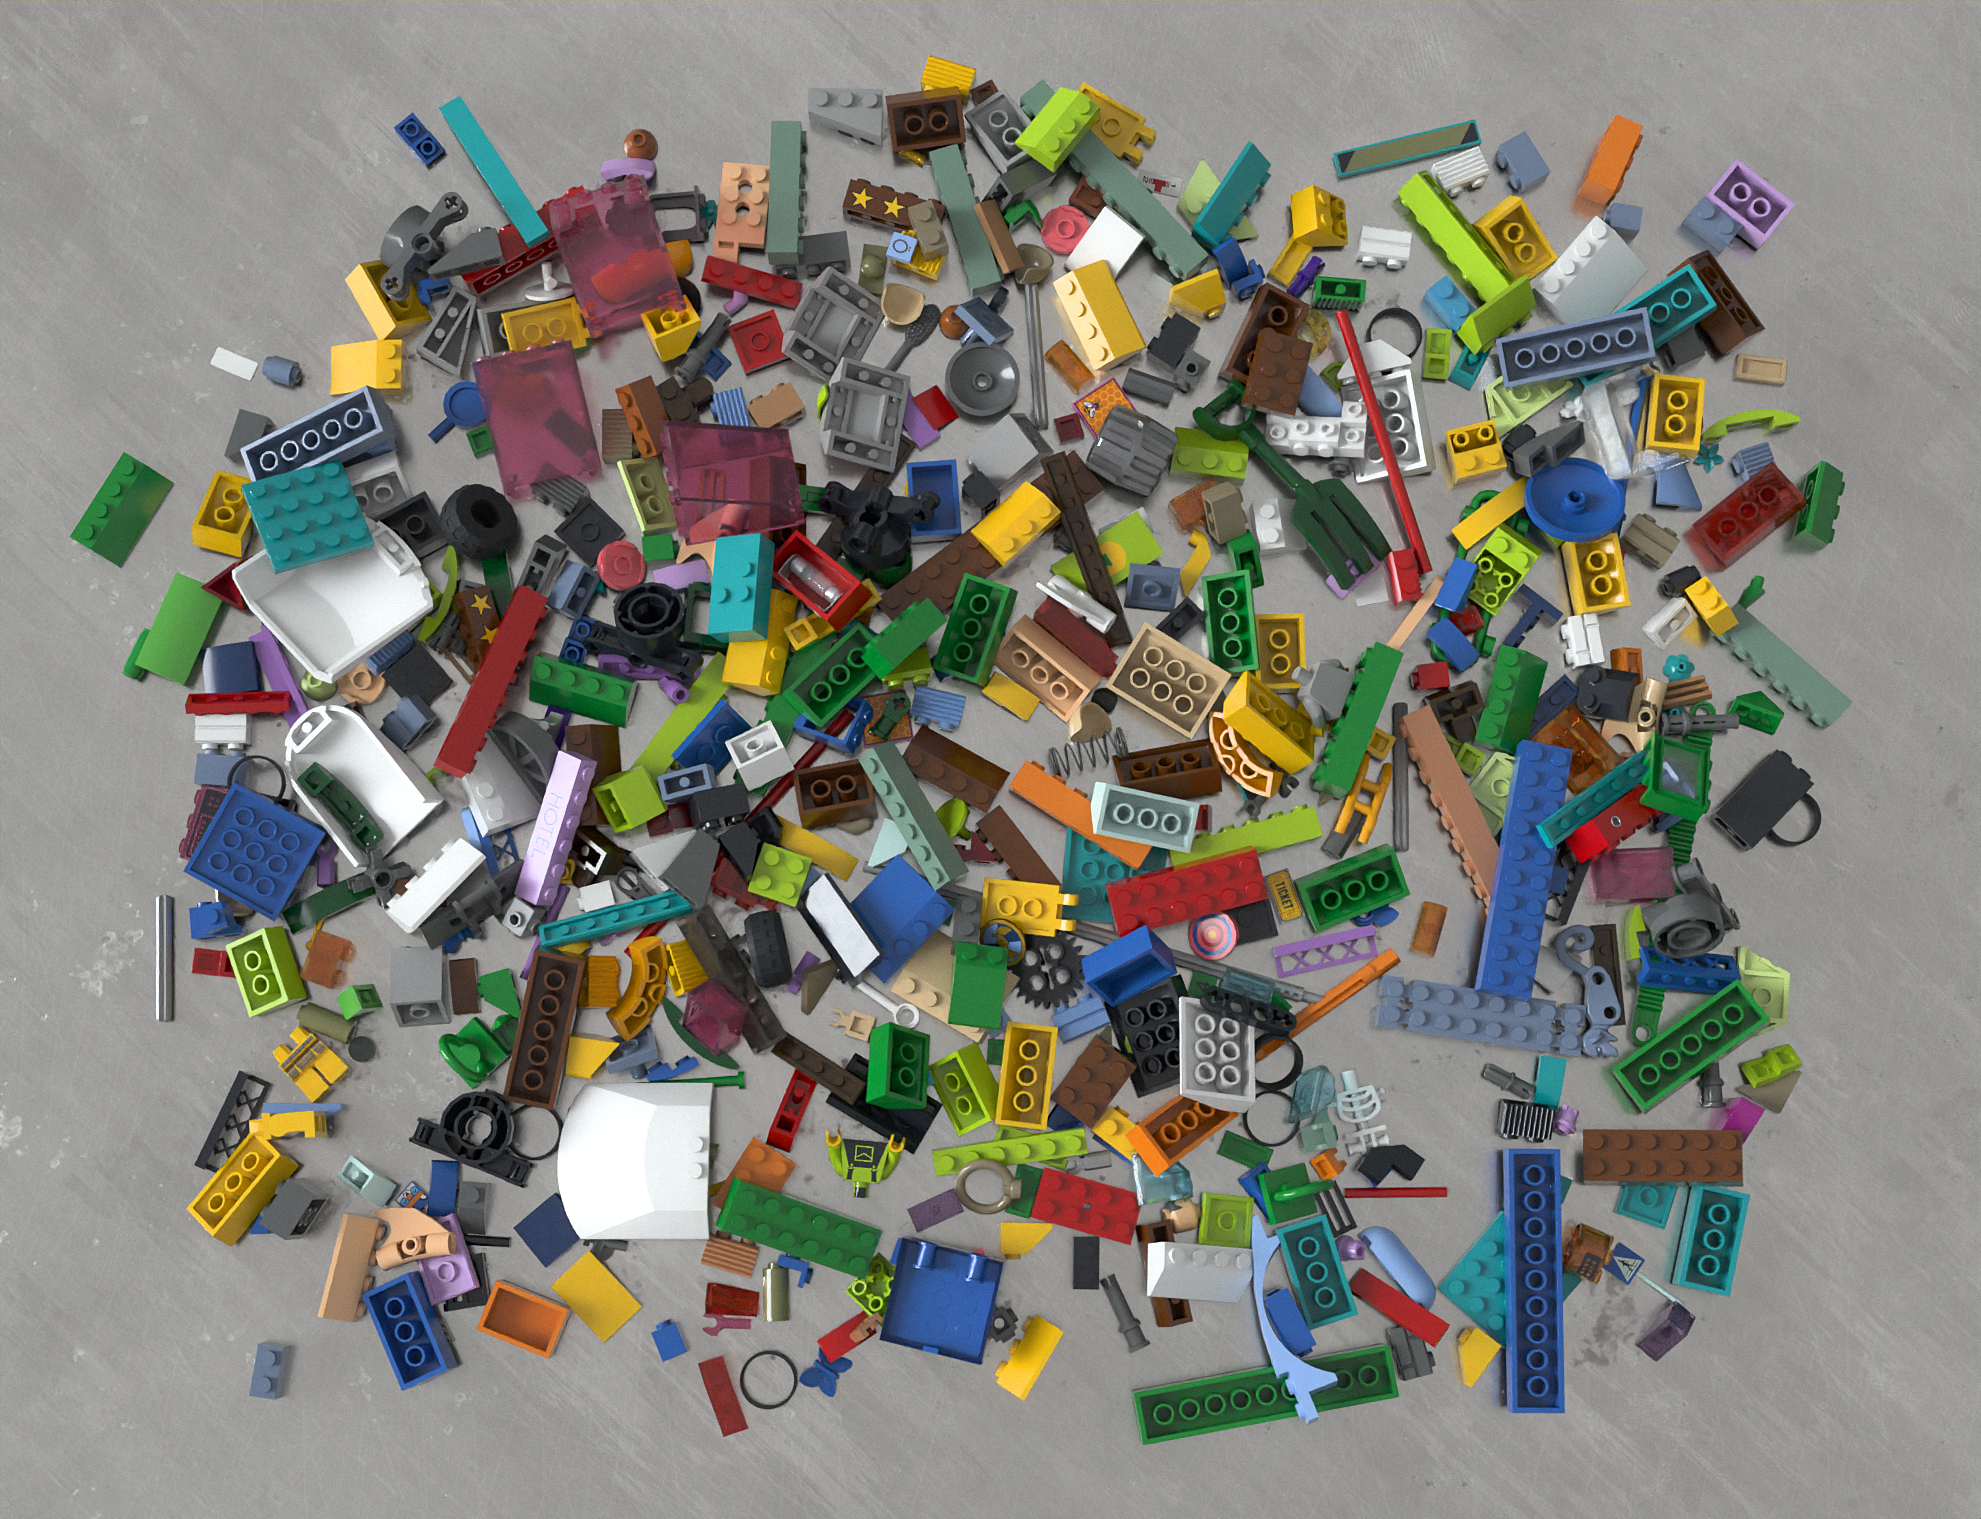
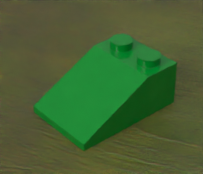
M957 941L953 956L947 1024L999 1030L1007 971L1008 948Z

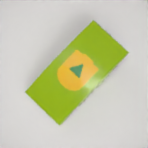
M1138 511L1096 537L1114 585L1128 577L1130 563L1147 565L1164 554ZM1071 552L1050 566L1055 575H1062L1077 588L1088 593L1074 552Z

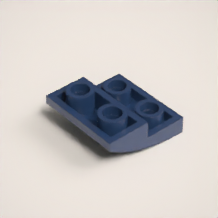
M254 641L231 643L200 650L206 693L256 692L261 690Z
M557 1192L513 1228L545 1268L580 1240L566 1214L562 1198Z

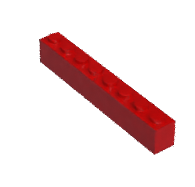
M520 585L514 592L433 766L459 779H462L467 773H472L477 763V760L474 759L477 751L481 752L488 739L484 735L487 729L491 730L498 718V716L494 715L497 707L502 708L508 696L504 692L508 685H513L518 675L515 668L518 663L522 664L528 653L525 647L528 642L532 643L538 632L535 625L538 620L542 621L547 613L548 608L545 607L548 600L547 597L523 585Z

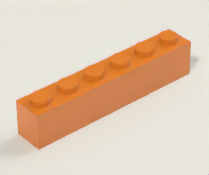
M1027 760L1024 762L1009 785L1010 790L1136 871L1138 870L1152 848L1151 845L1094 834L1091 802L1086 799L1088 795L1078 788L1070 789L1065 785L1066 781L1056 774L1051 777L1044 772L1045 767L1034 760L1031 763Z

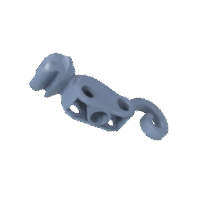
M1585 925L1570 926L1558 936L1555 949L1558 959L1563 965L1579 973L1585 984L1584 1006H1587L1586 1017L1590 1023V1029L1583 1034L1581 1049L1585 1054L1594 1058L1598 1057L1599 1054L1602 1058L1605 1056L1617 1058L1618 1050L1610 1045L1609 1042H1616L1618 1039L1608 1032V1028L1614 1025L1621 1017V1007L1610 975L1603 967L1591 966L1587 968L1569 956L1566 951V941L1572 935L1581 934L1584 937L1582 943L1574 942L1572 944V950L1576 952H1584L1590 949L1595 942V936L1589 927ZM1593 974L1600 975V985L1593 982ZM1605 1008H1610L1613 1011L1611 1019L1605 1017Z

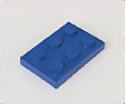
M721 699L671 756L685 769L707 763L713 766L716 775L732 757L725 742L753 728L726 701Z

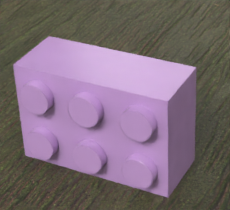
M1738 159L1733 162L1706 196L1708 200L1742 225L1737 234L1756 249L1762 246L1795 205L1794 202Z

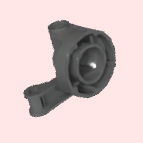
M445 193L431 212L419 205L409 207L400 214L389 228L382 242L379 257L382 264L390 268L381 280V288L388 294L391 300L401 302L408 297L410 292V275L416 267L428 273V269L434 265L435 261L447 254L444 250V242L438 239V236L446 226L466 218L469 209L458 193Z
M1693 858L1692 862L1679 867L1676 865L1671 866L1675 883L1684 894L1676 895L1666 902L1662 901L1641 910L1644 922L1651 931L1655 950L1671 958H1691L1703 955L1715 949L1723 941L1726 934L1725 931L1741 929L1735 910L1733 908L1728 909L1717 885L1709 883L1697 858Z

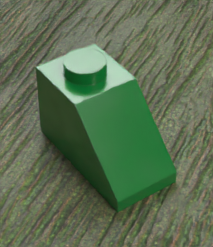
M1248 528L1246 529L1247 534L1227 541L1226 544L1233 571L1250 569L1252 588L1264 585V578L1258 546Z
M506 968L479 976L480 983L477 984V990L480 998H485L486 1002L520 1019L522 1004L512 969Z

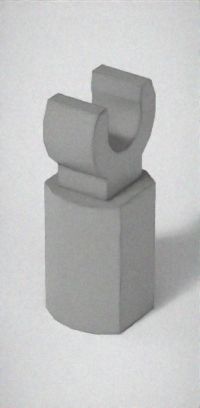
M1109 1150L1091 1152L1080 1157L1077 1155L1065 1157L1067 1161L1076 1160V1166L1067 1169V1172L1073 1175L1078 1174L1082 1169L1089 1171L1112 1167Z

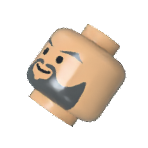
M1184 1197L1168 1201L1165 1209H1162L1161 1215L1162 1219H1170L1173 1233L1178 1234L1194 1230L1197 1227L1201 1210L1198 1204H1194L1190 1198Z

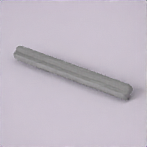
M160 895L156 898V1019L159 1022H168L172 1019V898L169 895Z

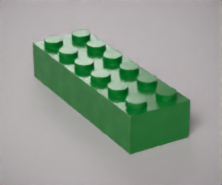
M1375 642L1371 647L1367 646L1365 651L1361 653L1357 662V666L1360 669L1355 674L1350 688L1351 692H1349L1342 710L1343 713L1338 720L1334 721L1330 730V734L1333 737L1325 744L1321 753V757L1324 760L1319 766L1317 765L1312 775V780L1315 781L1314 789L1338 799H1342L1350 792L1404 655L1403 652Z
M1736 979L1614 1067L1613 1075L1645 1115L1769 1026L1770 1018L1742 983Z
M736 1176L732 1180L716 1226L722 1231L864 1280L883 1230L873 1224Z

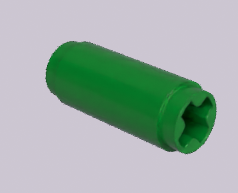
M146 628L140 633L122 672L123 675L139 681L146 670L134 665L150 631Z

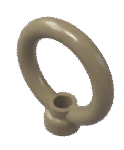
M976 1159L965 1164L958 1172L955 1179V1191L958 1199L966 1208L978 1214L990 1215L1006 1209L1013 1199H1021L1022 1179L1014 1178L1010 1170L998 1161ZM979 1169H989L998 1173L1005 1182L1002 1199L993 1204H981L971 1199L965 1189V1181L969 1174Z

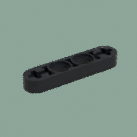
M1217 986L1207 987L1200 996V1004L1204 1010L1279 1036H1288L1297 1025L1296 1017L1287 1010ZM1210 995L1214 996L1215 1003L1211 1002ZM1230 1003H1239L1242 1007V1012H1235L1231 1008ZM1254 1011H1262L1266 1016V1020L1257 1019ZM1282 1019L1285 1020V1025H1287V1027H1283V1022H1281Z

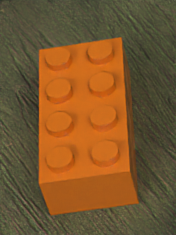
M1179 1094L1135 1126L1125 1136L1157 1177L1226 1126L1239 1114L1233 1111L1219 1110Z

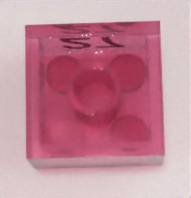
M710 978L688 992L682 1026L718 1057L739 1043L746 1008L740 1001L726 992L723 986L718 985Z

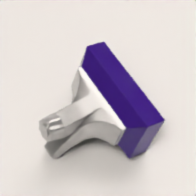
M548 705L544 719H530L544 729L558 749L562 750L566 739L565 726H570L574 713Z

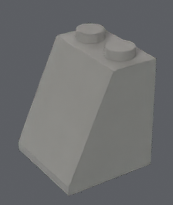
M1025 413L1006 415L965 451L969 457L967 459L969 464L975 470L982 471L997 490H1003L1040 463V459L1048 457L1054 452Z
M428 945L424 947L403 946L399 949H391L390 1006L399 1027L450 1023L447 957L442 945H438L432 950Z

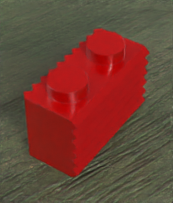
M1412 548L1390 552L1386 557L1396 606L1416 603L1423 596L1422 588H1420L1421 583H1419L1421 579L1418 578L1420 574L1417 573L1419 569L1416 568L1418 564L1415 563L1416 559L1413 553L1415 550Z

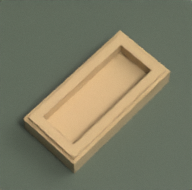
M1739 353L1736 357L1734 379L1783 386L1786 383L1788 360Z

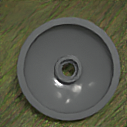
M986 342L968 344L952 356L946 368L945 385L948 395L956 406L969 414L978 416L996 414L1010 405L1019 389L1020 374L1017 363L1008 351L996 344L991 346ZM985 380L987 385L981 387L978 385V381Z

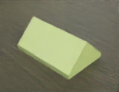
M649 457L644 460L643 458L620 460L617 462L644 536L659 535L682 526L657 457Z

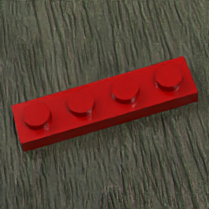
M710 255L705 260L701 277L702 282L794 309L798 306L803 283Z
M290 691L188 694L185 710L186 714H194L196 716H204L208 713L230 715L235 712L257 714L269 711L279 714L290 710L292 695Z

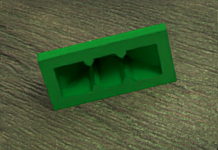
M1762 691L1736 696L1728 714L1737 713L1739 723L1771 734H1775L1784 717V712Z

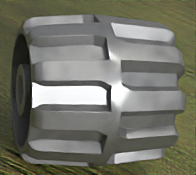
M1114 405L1094 440L1086 459V466L1118 486L1149 496L1157 486L1162 472L1167 467V462L1171 458L1178 442V435L1147 415L1121 405Z

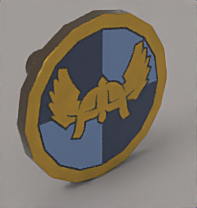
M995 918L989 920L981 929L979 935L980 945L1008 948L1007 966L1017 964L1025 956L1027 950L1026 938L1022 930L1015 923L1007 919Z

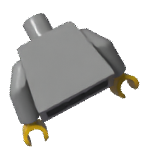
M1338 659L1321 660L1316 664L1310 665L1307 670L1298 666L1292 674V679L1301 684L1297 697L1303 702V706L1312 720L1310 730L1313 736L1324 738L1323 730L1330 728V725L1325 721L1340 718L1355 675L1349 672V668L1344 667Z

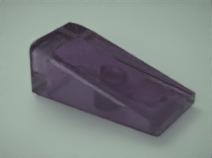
M954 1188L907 1209L917 1233L964 1212Z

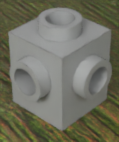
M515 897L513 902L506 908L505 917L501 924L509 929L508 932L515 937L532 936L538 932V926L542 924L541 920L547 909L521 897Z

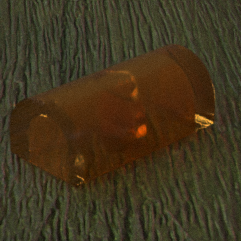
M1063 339L1054 344L1044 355V358L1076 394L1095 379L1093 373Z
M1423 901L1409 948L1410 951L1430 957L1435 956L1448 911L1447 907Z

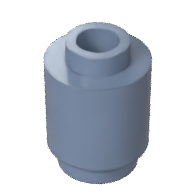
M275 355L273 357L268 356L265 359L262 374L267 376L269 380L293 386L295 382H299L302 369L298 362Z

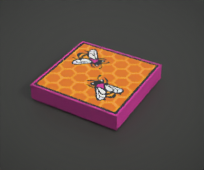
M1114 377L1072 404L1094 438H1096L1104 420L1114 405H1121L1137 411Z
M906 689L859 697L867 700L874 709L872 721L863 732L865 748L882 745L890 741L895 743L913 739L910 712L903 716L888 736V742H885L869 730L880 719L883 711L888 706L890 697L895 693L906 694ZM901 699L900 701L895 700L893 702L896 711L900 708L903 710L906 708L904 706L905 700Z

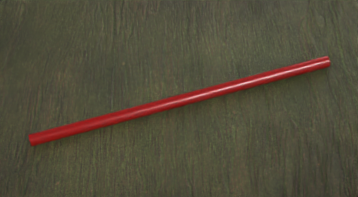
M845 709L826 729L824 734L837 737L855 716L848 709ZM816 741L794 764V770L809 768L828 745ZM792 771L787 772L745 818L744 821L748 826H750L747 821L749 818L769 805L772 808L794 784ZM720 848L713 872L726 859ZM670 919L648 924L632 942L645 937L655 936ZM627 947L624 952L631 958L629 947Z

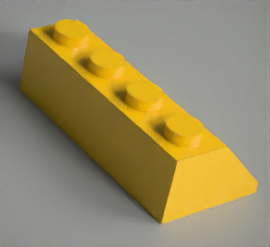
M1104 259L1072 270L1053 282L1095 371H1108L1147 348Z
M771 589L767 639L729 643L721 682L760 696L780 693L790 643L783 629L794 622L798 602L795 596L780 590Z
M1248 670L1245 671L1224 701L1223 720L1229 727H1233L1245 740L1255 745L1262 754L1267 755L1276 762L1278 767L1292 775L1314 761L1315 736L1311 734L1310 730L1312 723Z
M1007 1021L995 1124L1039 1131L1047 1129L1058 1027Z
M249 1133L187 1207V1210L214 1238L232 1247L263 1210L265 1205L273 1198L278 1185L283 1180L287 1181L299 1165L271 1140H263V1136H250Z

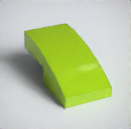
M1426 327L1422 377L1448 380L1452 330Z
M1443 732L1461 771L1474 777L1486 754L1468 743H1462Z
M1640 905L1629 908L1626 917L1624 945L1627 961L1641 958L1636 933L1645 931L1646 928Z
M1786 1044L1768 1050L1764 1057L1745 1062L1741 1070L1755 1089L1786 1076L1801 1067L1803 1063L1791 1045Z

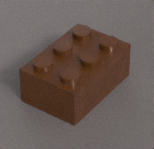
M958 86L885 96L893 152L966 142L961 94Z
M1269 330L1261 332L1258 337L1241 406L1286 419L1294 417L1313 343Z
M859 759L792 771L799 816L803 829L878 815L872 782L860 764Z
M1096 1034L1052 1093L1050 1099L1089 1128H1092L1136 1069L1138 1063L1099 1034Z

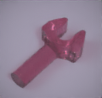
M713 1309L703 1315L706 1318H715L717 1321L715 1327H704L702 1329L711 1336H718L719 1332L724 1328L751 1330V1319L724 1318L720 1314V1310Z

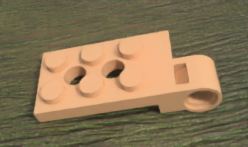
M723 162L713 257L739 264V247L764 249L769 208L770 166ZM743 184H748L752 187V190L748 193H742L739 191V187ZM742 206L750 209L746 215H739L736 210Z

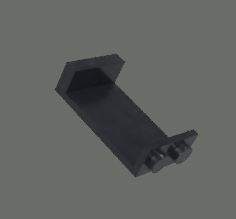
M1776 749L1768 755V759L1744 784L1710 815L1746 851L1753 849L1814 785L1810 780L1811 776L1804 769H1798L1792 763V758L1782 750Z

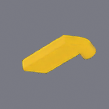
M1195 529L1188 541L1195 545L1196 549L1180 573L1179 578L1184 598L1189 595L1211 558L1206 535Z

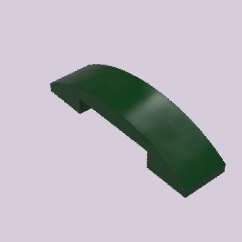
M507 548L496 557L482 560L485 585L489 586L500 622L514 594Z
M314 762L297 778L314 798L318 796L351 832L349 834L351 839L365 854L366 847L376 845L385 837L374 818L355 795L319 763Z
M364 872L354 875L352 877L364 875ZM379 875L376 877V882L381 880ZM345 879L294 904L283 911L282 914L292 935H295L316 925V922L360 901L364 902L376 896V891L372 886L354 893L353 889H348L347 880Z
M666 996L662 999L663 1008L670 1024L679 1037L693 1051L721 1067L732 1070H739L741 1068L723 1049H720L713 1055L679 1023L685 1014Z

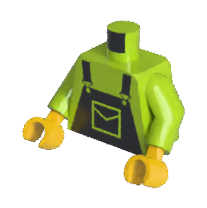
M837 1129L838 1135L836 1137H831L829 1130H826L829 1159L835 1172L843 1177L845 1181H854L852 1197L868 1198L869 1183L880 1184L881 1180L889 1178L898 1166L901 1151L906 1141V1138L903 1137L901 1143H896L893 1140L895 1134L891 1135L889 1143L841 1138L840 1129Z

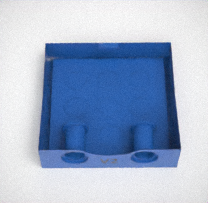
M235 781L183 872L275 921L283 911L327 831L323 826L280 805L241 782Z
M907 1235L902 1237L879 1340L982 1365L1007 1260Z

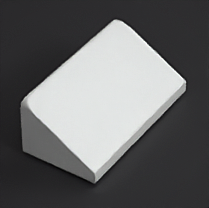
M1680 596L1673 597L1642 627V630L1660 649L1664 650L1698 615L1686 598Z

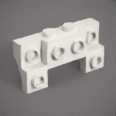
M1343 401L1341 418L1294 416L1286 419L1267 413L1266 441L1279 454L1364 458L1368 412L1364 402Z

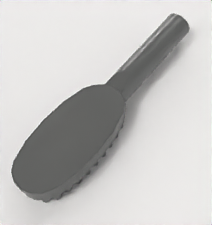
M928 304L924 306L920 316L912 323H909L905 332L904 343L884 369L894 372L911 348L921 345L933 333L941 315L940 309L936 305Z

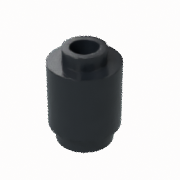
M1518 424L1502 441L1503 454L1514 461L1513 451L1535 438L1536 431L1528 424Z
M1686 565L1666 574L1662 585L1667 595H1672L1676 598L1685 594V589L1702 579L1696 566L1692 565L1689 567Z

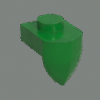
M1030 199L1023 201L1018 206L1016 204L1012 205L1004 213V221L1009 231L1027 217L1038 227H1043L1040 213Z
M504 1014L497 1016L492 1025V1032L507 1051L510 1052L513 1050L519 1022L512 1015Z

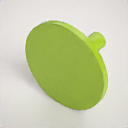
M956 798L950 799L935 812L950 839L956 834L965 840L971 837L972 832L964 827L970 813L964 801Z

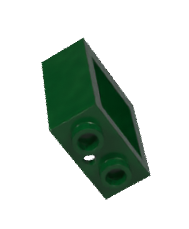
M698 581L692 584L689 583L684 596L686 621L681 631L680 647L727 654L729 643H721L708 634L691 632L694 596L711 598L712 586H707V583Z

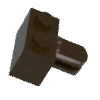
M672 376L656 386L668 418L680 437L702 425L696 410L713 398L714 389L708 379L701 377L681 388L675 377Z
M1469 680L1424 697L1426 705H1430L1438 724L1447 721L1452 736L1455 739L1467 742L1474 738L1476 727L1471 712L1485 707L1476 682Z
M577 827L572 841V848L569 851L574 856L572 860L577 863L571 877L572 883L575 887L582 888L596 884L600 875H617L627 853L597 828Z

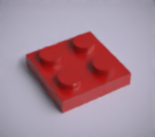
M774 309L728 326L745 374L790 358L782 353L784 334Z

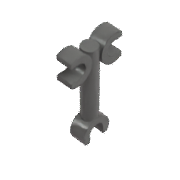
M1272 761L1269 764L1270 768L1283 772L1279 791L1283 796L1288 797L1292 791L1287 787V784L1295 789L1300 783L1296 778L1288 776L1286 772L1281 771L1282 769L1277 766L1276 762ZM1257 795L1254 800H1247L1241 806L1240 811L1243 812L1246 808H1251L1254 813L1250 820L1253 821L1260 815L1261 806L1269 797Z

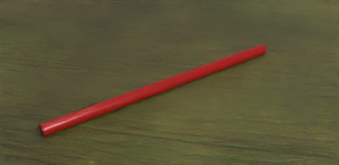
M1348 310L1339 311L1335 314L1412 549L1415 550L1414 554L1420 573L1431 572L1433 569Z

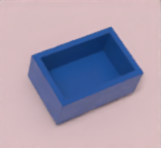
M956 459L906 463L908 496L912 497L924 490H929L936 493L940 498V505L934 510V518L931 523L910 522L912 543L955 540L962 535Z
M1147 925L1081 959L1086 983L1111 1007L1177 973L1171 949Z

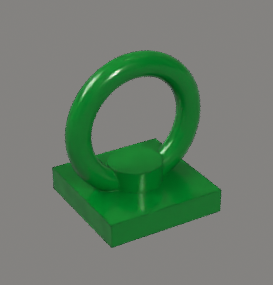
M477 1016L472 1018L456 1035L447 1033L442 1035L438 1041L439 1053L472 1090L477 1088L510 1055L507 1049Z
M1305 1162L1257 1175L1270 1225L1318 1213L1313 1194L1327 1191L1334 1187L1332 1179L1310 1183Z

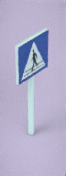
M1619 1242L1602 1268L1627 1285L1630 1284L1636 1275L1680 1307H1684V1302L1638 1271L1645 1259Z

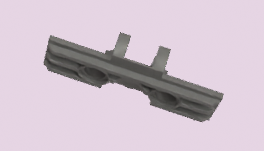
M520 859L513 862L484 881L485 885L459 902L455 900L424 920L418 927L429 948L432 950L466 927H468L476 939H479L483 936V933L478 928V923L491 914L501 924L505 917L502 913L503 908L501 904L515 895L524 860Z

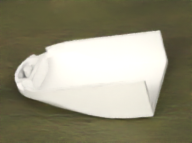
M329 705L309 710L294 723L287 736L284 767L290 784L354 867H368L370 863L367 854L349 836L351 832L318 796L314 798L297 780L314 762L319 763L342 782L374 818L385 836L376 844L377 849H382L383 858L444 800L419 768L393 742L361 714L350 708Z

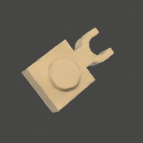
M834 1008L833 1012L839 1014L841 1019L837 1023L829 1021L830 1026L836 1028L846 1027L844 1035L864 1042H870L871 1029H874L877 1022L876 1017L855 1010L851 1011L850 1016H846L845 1013Z

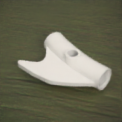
M1055 575L1047 585L1039 581L1036 584L1042 591L1068 608L1067 612L1076 618L1087 617L1086 622L1104 634L1111 628L1117 617L1116 614L1092 599L1089 593L1077 588L1062 575Z

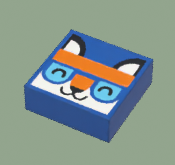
M411 1181L395 1201L402 1208H416L421 1211L428 1203L429 1194L414 1181Z

